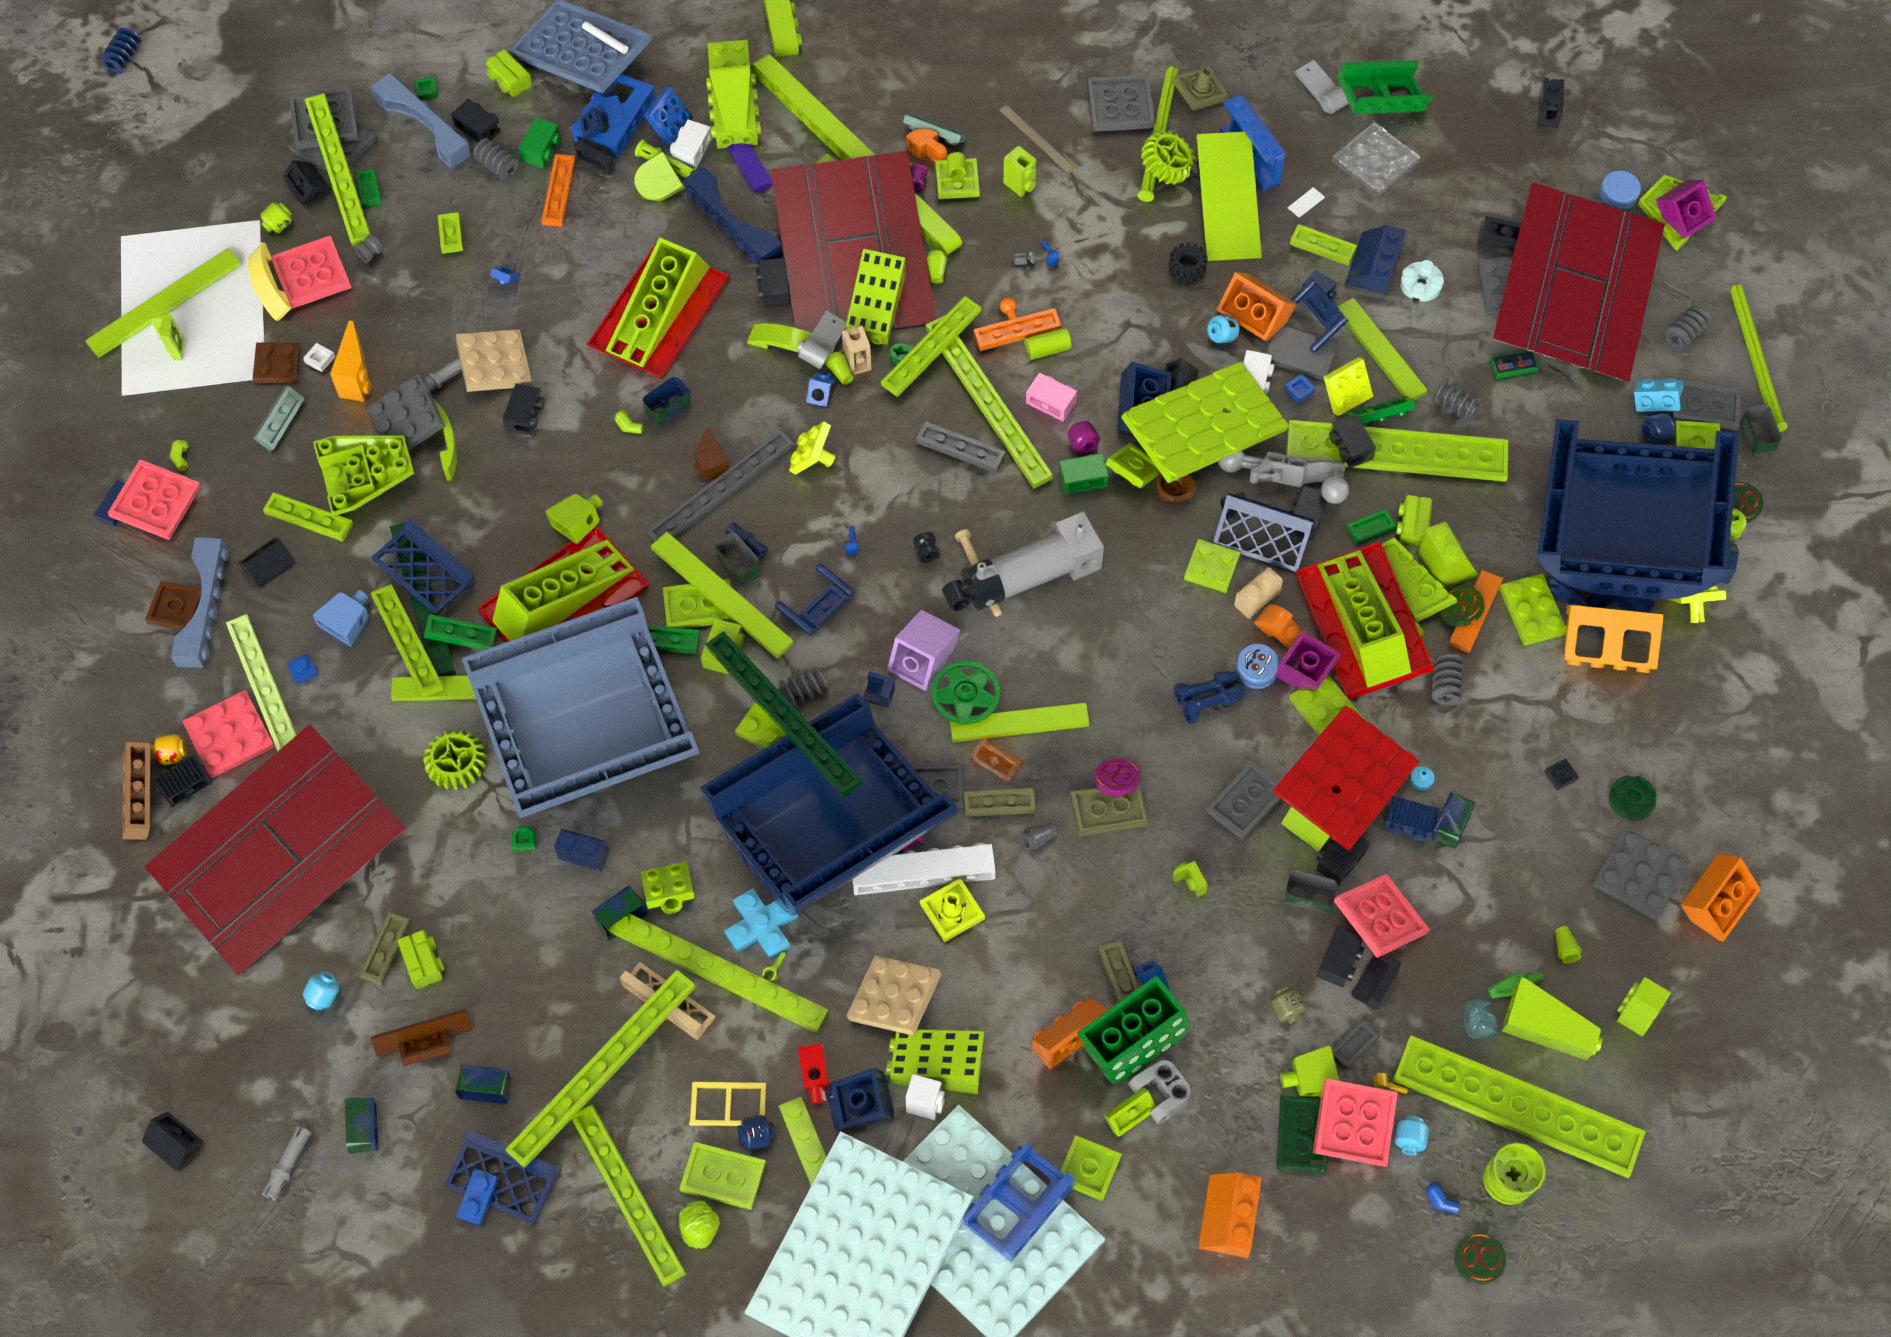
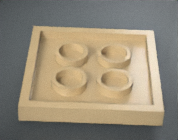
M520 329L456 334L455 340L467 392L514 388L515 383L527 386L532 385Z
M875 955L846 1016L849 1021L914 1036L942 974L939 969Z

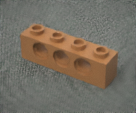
M126 742L123 752L122 839L147 840L150 830V743Z

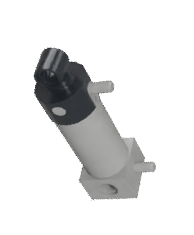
M1081 512L1056 522L1055 533L963 568L961 571L963 582L961 580H954L947 583L942 588V593L952 611L962 610L971 602L977 610H982L1069 573L1072 579L1076 580L1102 568L1104 546L1086 514Z

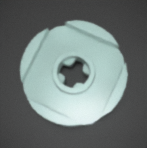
M1424 260L1412 263L1403 270L1400 286L1404 294L1409 298L1413 299L1415 297L1419 298V301L1425 302L1433 300L1439 295L1444 284V278L1441 271L1431 261ZM1419 279L1426 280V284H1423L1422 282L1418 283L1417 281Z

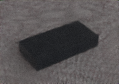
M581 140L574 144L577 158L607 174H612L614 164L611 156Z

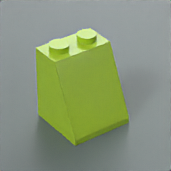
M1446 521L1425 529L1417 556L1422 565L1428 570V573L1435 580H1438L1444 586V589L1478 577V573L1464 548Z

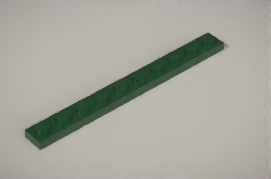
M724 631L706 643L707 650L843 798L863 785L859 776Z

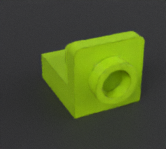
M1195 861L1189 864L1188 862L1181 863L1173 871L1174 882L1186 878L1190 891H1195L1197 897L1207 893L1208 884Z

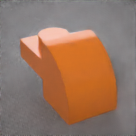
M917 129L906 135V149L918 159L922 160L925 156H928L934 162L947 160V150L943 144L938 143L937 132L930 129Z
M1277 605L1266 606L1253 622L1269 638L1274 636L1288 650L1300 633L1304 631L1291 619L1293 615L1289 611Z

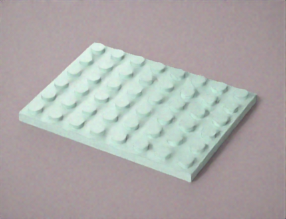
M958 1105L903 1162L973 1196L972 1203L976 1204L981 1198L980 1193L988 1183L992 1185L997 1179L995 1176L998 1170L1004 1164L1008 1166L1013 1159L1011 1158L1012 1153ZM1023 1163L1009 1179V1183L1032 1201L1036 1200L1047 1187ZM992 1200L977 1217V1221L996 1237L1004 1239L1017 1224L1019 1218L999 1201ZM1063 1200L1011 1263L966 1227L963 1219L931 1285L986 1337H1016L1105 1242V1238Z
M840 1131L750 1301L745 1314L788 1337H904L974 1199L973 1196Z

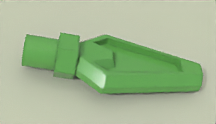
M1541 971L1525 975L1515 972L1488 988V993L1491 998L1512 996L1514 987L1521 977L1535 984L1544 981Z

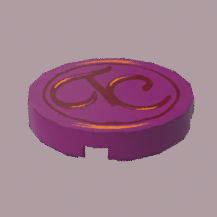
M1114 758L1102 762L1095 769L1094 783L1103 794L1121 797L1125 796L1127 792L1131 791L1132 793L1136 791L1140 785L1141 772L1132 761Z

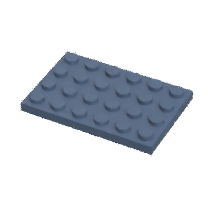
M556 0L509 50V53L513 58L604 93L652 39L650 34L563 0ZM589 22L628 47L627 53H621L582 28L583 23Z

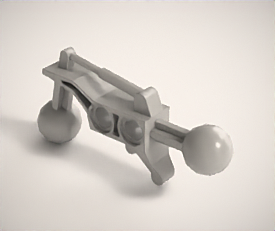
M1243 451L1218 461L1222 470L1228 473L1236 472L1241 468L1252 469L1249 482L1254 484L1271 481L1302 487L1306 483L1323 482L1321 494L1327 502L1332 504L1343 502L1349 494V485L1343 478L1345 463L1326 459H1303L1268 452L1265 459L1245 455Z

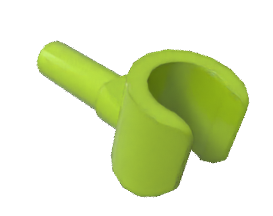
M784 952L779 954L772 967H767L763 970L762 976L764 979L769 972H773L774 976L771 982L774 983L778 980L777 970L786 956Z

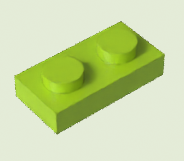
M459 212L438 215L442 254L463 251Z
M1143 1087L1104 1116L1113 1134L1120 1137L1150 1116L1151 1111L1156 1108V1105L1149 1091Z

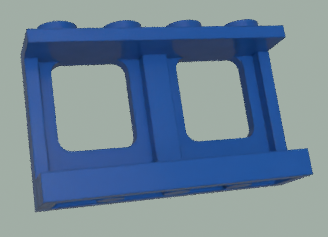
M620 74L604 93L595 91L592 94L591 101L583 108L580 116L582 117L593 107L605 113L602 98L609 97L616 86V82L634 88L627 101L620 103L625 123L611 126L606 133L599 132L589 140L608 147L611 156L619 158L644 119V114L656 100L653 85ZM580 118L572 126L575 143L582 138L586 139L582 134Z
M1242 94L1224 101L1223 105L1232 117L1230 124L1220 128V133L1244 132L1252 142L1255 182L1262 191L1279 184L1285 151Z
M1029 1142L1023 1147L1019 1146L1011 1156L1013 1160L1008 1166L1004 1164L998 1170L995 1176L997 1179L992 1185L988 1183L980 1193L981 1198L976 1204L971 1203L964 1217V1225L1011 1263L1075 1186V1178L1069 1173L1065 1175L1033 1151L1032 1144ZM1023 1162H1029L1051 1181L1034 1201L1027 1198L1009 1183V1179ZM992 1200L999 1201L1019 1218L1017 1224L1004 1239H999L977 1221V1217Z

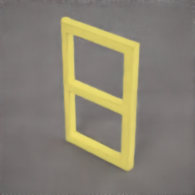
M693 1082L689 1125H741V1121L730 1120L732 1089H761L760 1115L765 1116L766 1083ZM698 1088L726 1089L725 1120H696Z

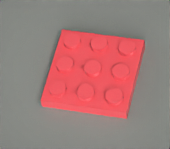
M331 235L271 256L272 263L291 309L351 288Z
M139 460L108 511V515L111 518L170 540L200 490V482Z
M246 690L182 721L211 779L275 748Z
M1387 874L1338 895L1334 900L1377 958L1426 935L1430 930Z
M1324 1079L1313 1153L1387 1167L1398 1092Z

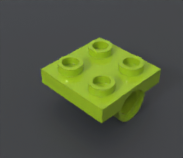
M955 152L949 154L947 160L935 161L938 199L980 197L976 158L965 159L962 153Z
M687 861L641 871L648 909L661 906L665 913L673 914L681 910L682 901L695 899Z

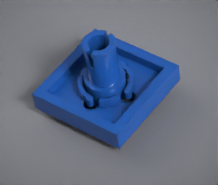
M671 86L664 88L644 114L666 146H671L677 140L680 128L685 126L687 120L693 119L692 114Z

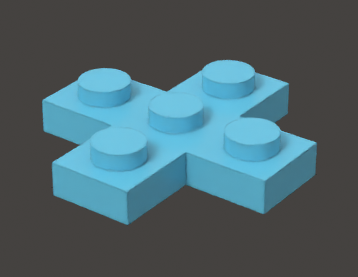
M753 888L733 900V904L743 920L724 932L737 953L758 941L771 960L790 948V944L780 928L798 918V914L790 916L775 901L765 907Z

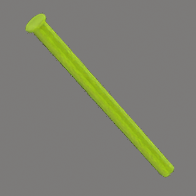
M1173 66L1166 70L1153 133L1162 130L1166 132L1175 90L1173 79L1174 76L1178 75V69ZM1146 166L1138 198L1142 201L1150 202L1154 199L1153 190L1156 177L1152 178L1153 174L1150 171L1146 172Z
M1741 284L1733 285L1730 292L1764 404H1768L1767 407L1770 406L1779 431L1782 432L1787 429L1788 425L1782 417L1744 289Z

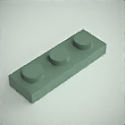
M913 113L905 114L903 123L909 125L908 128L912 130H933L938 133V138L939 136L946 139L945 142L952 145L965 142L967 136L966 133Z
M285 386L254 434L253 439L267 450H274L305 398L291 387Z

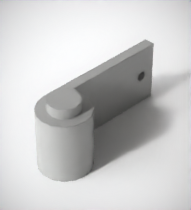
M1315 60L1295 71V75L1317 99L1325 112L1333 114L1349 104L1341 85L1337 87Z
M826 310L807 341L802 339L796 350L800 352L798 357L821 369L841 337L842 331L845 330L847 322Z

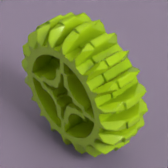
M1170 130L1153 133L1147 138L1141 149V158L1144 159L1142 165L1147 166L1146 172L1150 171L1153 174L1152 178L1157 177L1159 182L1164 180L1166 185L1169 183L1175 185L1190 176V169L1195 164L1194 160L1196 157L1193 156L1194 150L1189 149L1190 143H1185L1184 138H1179L1178 133L1172 134Z
M453 728L452 734L444 731L443 737L435 736L436 742L429 741L430 749H425L426 757L423 758V762L426 765V773L429 774L430 780L436 782V785L440 787L444 784L447 790L453 785L454 789L457 790L461 784L467 788L468 781L475 784V776L481 777V770L486 768V750L484 745H481V740L475 738L472 732L467 734L462 729L458 734ZM452 754H455L458 765H456L455 761H453L454 758Z

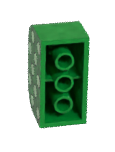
M1156 975L1077 1032L1082 1047L1112 1084H1118L1132 1077L1177 1044L1187 1033L1190 1025L1185 1009Z

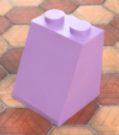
M921 610L895 637L887 671L927 691L955 649L960 629Z

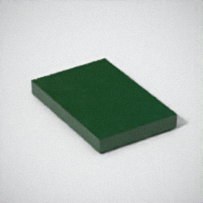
M1280 1095L1276 1169L1319 1174L1327 1173L1328 1156L1313 1153L1321 1099Z

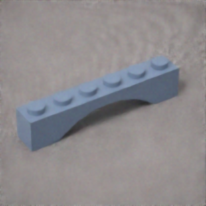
M389 73L370 86L374 100L386 111L409 115L418 119L429 128L435 137V146L439 158L451 169H454L471 156L468 140L464 136H459L451 124L447 125L437 112L434 113L425 101L421 102L415 92L411 89L408 90L399 78H395Z
M195 537L191 558L201 576V598L192 619L174 638L171 658L176 667L204 668L205 660L209 658L208 643L213 638L212 623L217 617V600H220L221 597L220 582L224 580V562L229 557V550L225 547L222 539Z

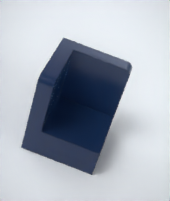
M869 672L867 676L868 684L863 699L865 702L889 708L895 691V678Z

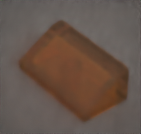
M986 738L981 739L970 758L1008 783L1024 763Z

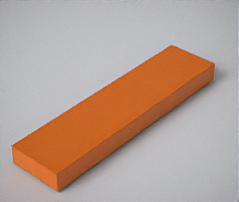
M555 154L541 220L542 225L563 227L576 165L575 155Z
M1484 570L1481 571L1474 588L1483 597L1485 602L1484 612L1478 620L1471 621L1470 625L1456 627L1448 645L1470 653L1503 578Z

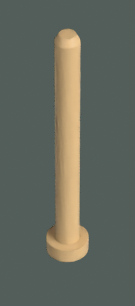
M968 529L961 530L955 534L956 541L961 542L970 564H976L979 560L969 540L971 534ZM998 603L990 606L995 617L1002 615Z

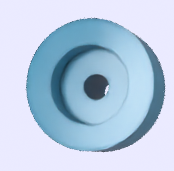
M1424 766L1415 768L1410 776L1411 786L1418 791L1429 790L1435 779L1434 773Z

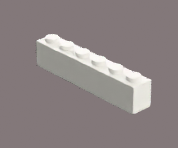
M976 843L970 847L956 845L943 850L931 848L926 850V852L906 851L899 855H891L853 879L854 895L949 885L961 878L963 883L995 879V863L992 844Z

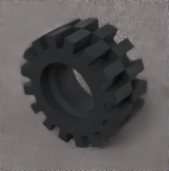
M1187 242L1186 246L1181 243L1179 248L1177 246L1174 247V251L1172 250L1170 253L1169 272H1171L1172 277L1176 276L1175 280L1179 281L1181 278L1182 283H1186V280H1189V283H1193V279L1197 282L1200 280V277L1203 278L1204 273H1206L1208 257L1206 251L1203 252L1201 246L1197 249L1198 244L1194 243L1193 246H1190V242ZM1190 259L1196 265L1187 267L1182 265L1180 261Z

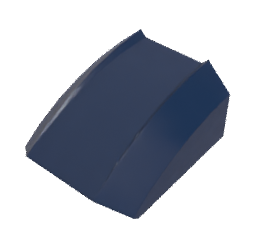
M872 1068L829 1084L828 1100L833 1124L839 1131L863 1127L893 1118L894 1109L888 1081L884 1073L879 1069Z

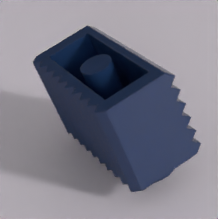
M1393 796L1384 828L1394 835H1409L1418 842L1430 841L1439 809Z
M565 829L560 830L554 845L559 860L563 859V861L567 860L568 863L572 862V864L589 866L590 869L594 868V870L598 869L599 871L603 869L609 853L605 840Z

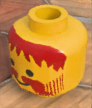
M177 734L158 736L155 739L154 745L150 746L151 757L156 759L161 766L178 764L183 757L187 756L186 742Z

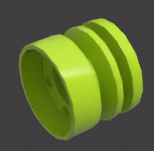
M1521 1143L1504 1146L1487 1162L1483 1170V1183L1486 1191L1493 1199L1508 1205L1522 1203L1541 1187L1545 1179V1165L1542 1157L1535 1149Z

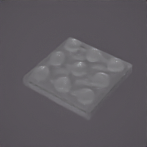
M1373 122L1333 156L1332 162L1379 197L1420 162L1421 157L1376 122Z

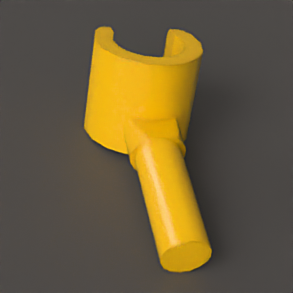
M1377 1073L1374 1076L1375 1088L1389 1089L1407 1094V1088L1388 1082V1075L1386 1073Z

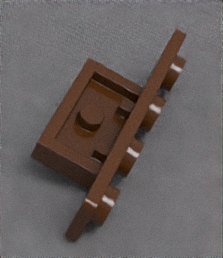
M462 1009L371 1037V1042L378 1057L400 1051L403 1066H407L452 1052L449 1036L470 1030L472 1025L467 1010Z

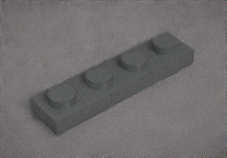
M926 421L916 438L917 443L995 473H997L1005 458V451Z

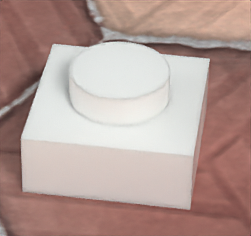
M316 343L303 359L306 364L323 372L335 358L334 352Z

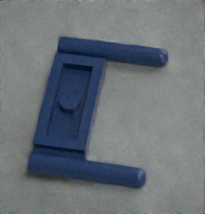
M1313 279L1290 299L1297 304L1302 300L1327 329L1310 346L1311 351L1314 353L1349 321Z
M822 563L817 564L815 569L830 581L831 584L801 611L799 616L783 602L778 601L775 604V608L808 636L813 635L815 630H818L856 593L855 590Z

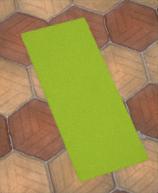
M1244 132L1197 134L1208 261L1262 258L1252 142Z

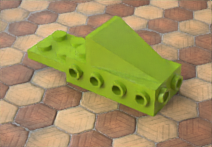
M748 40L707 43L710 78H706L707 90L712 92L708 94L709 106H713V109L709 110L710 122L715 124L711 126L712 138H716L717 149L727 148V146L737 143L750 144L751 146L758 145L757 134H761L760 121L756 122V118L760 117L758 105H754V102H758L757 89H752V86H756L755 73L751 74Z

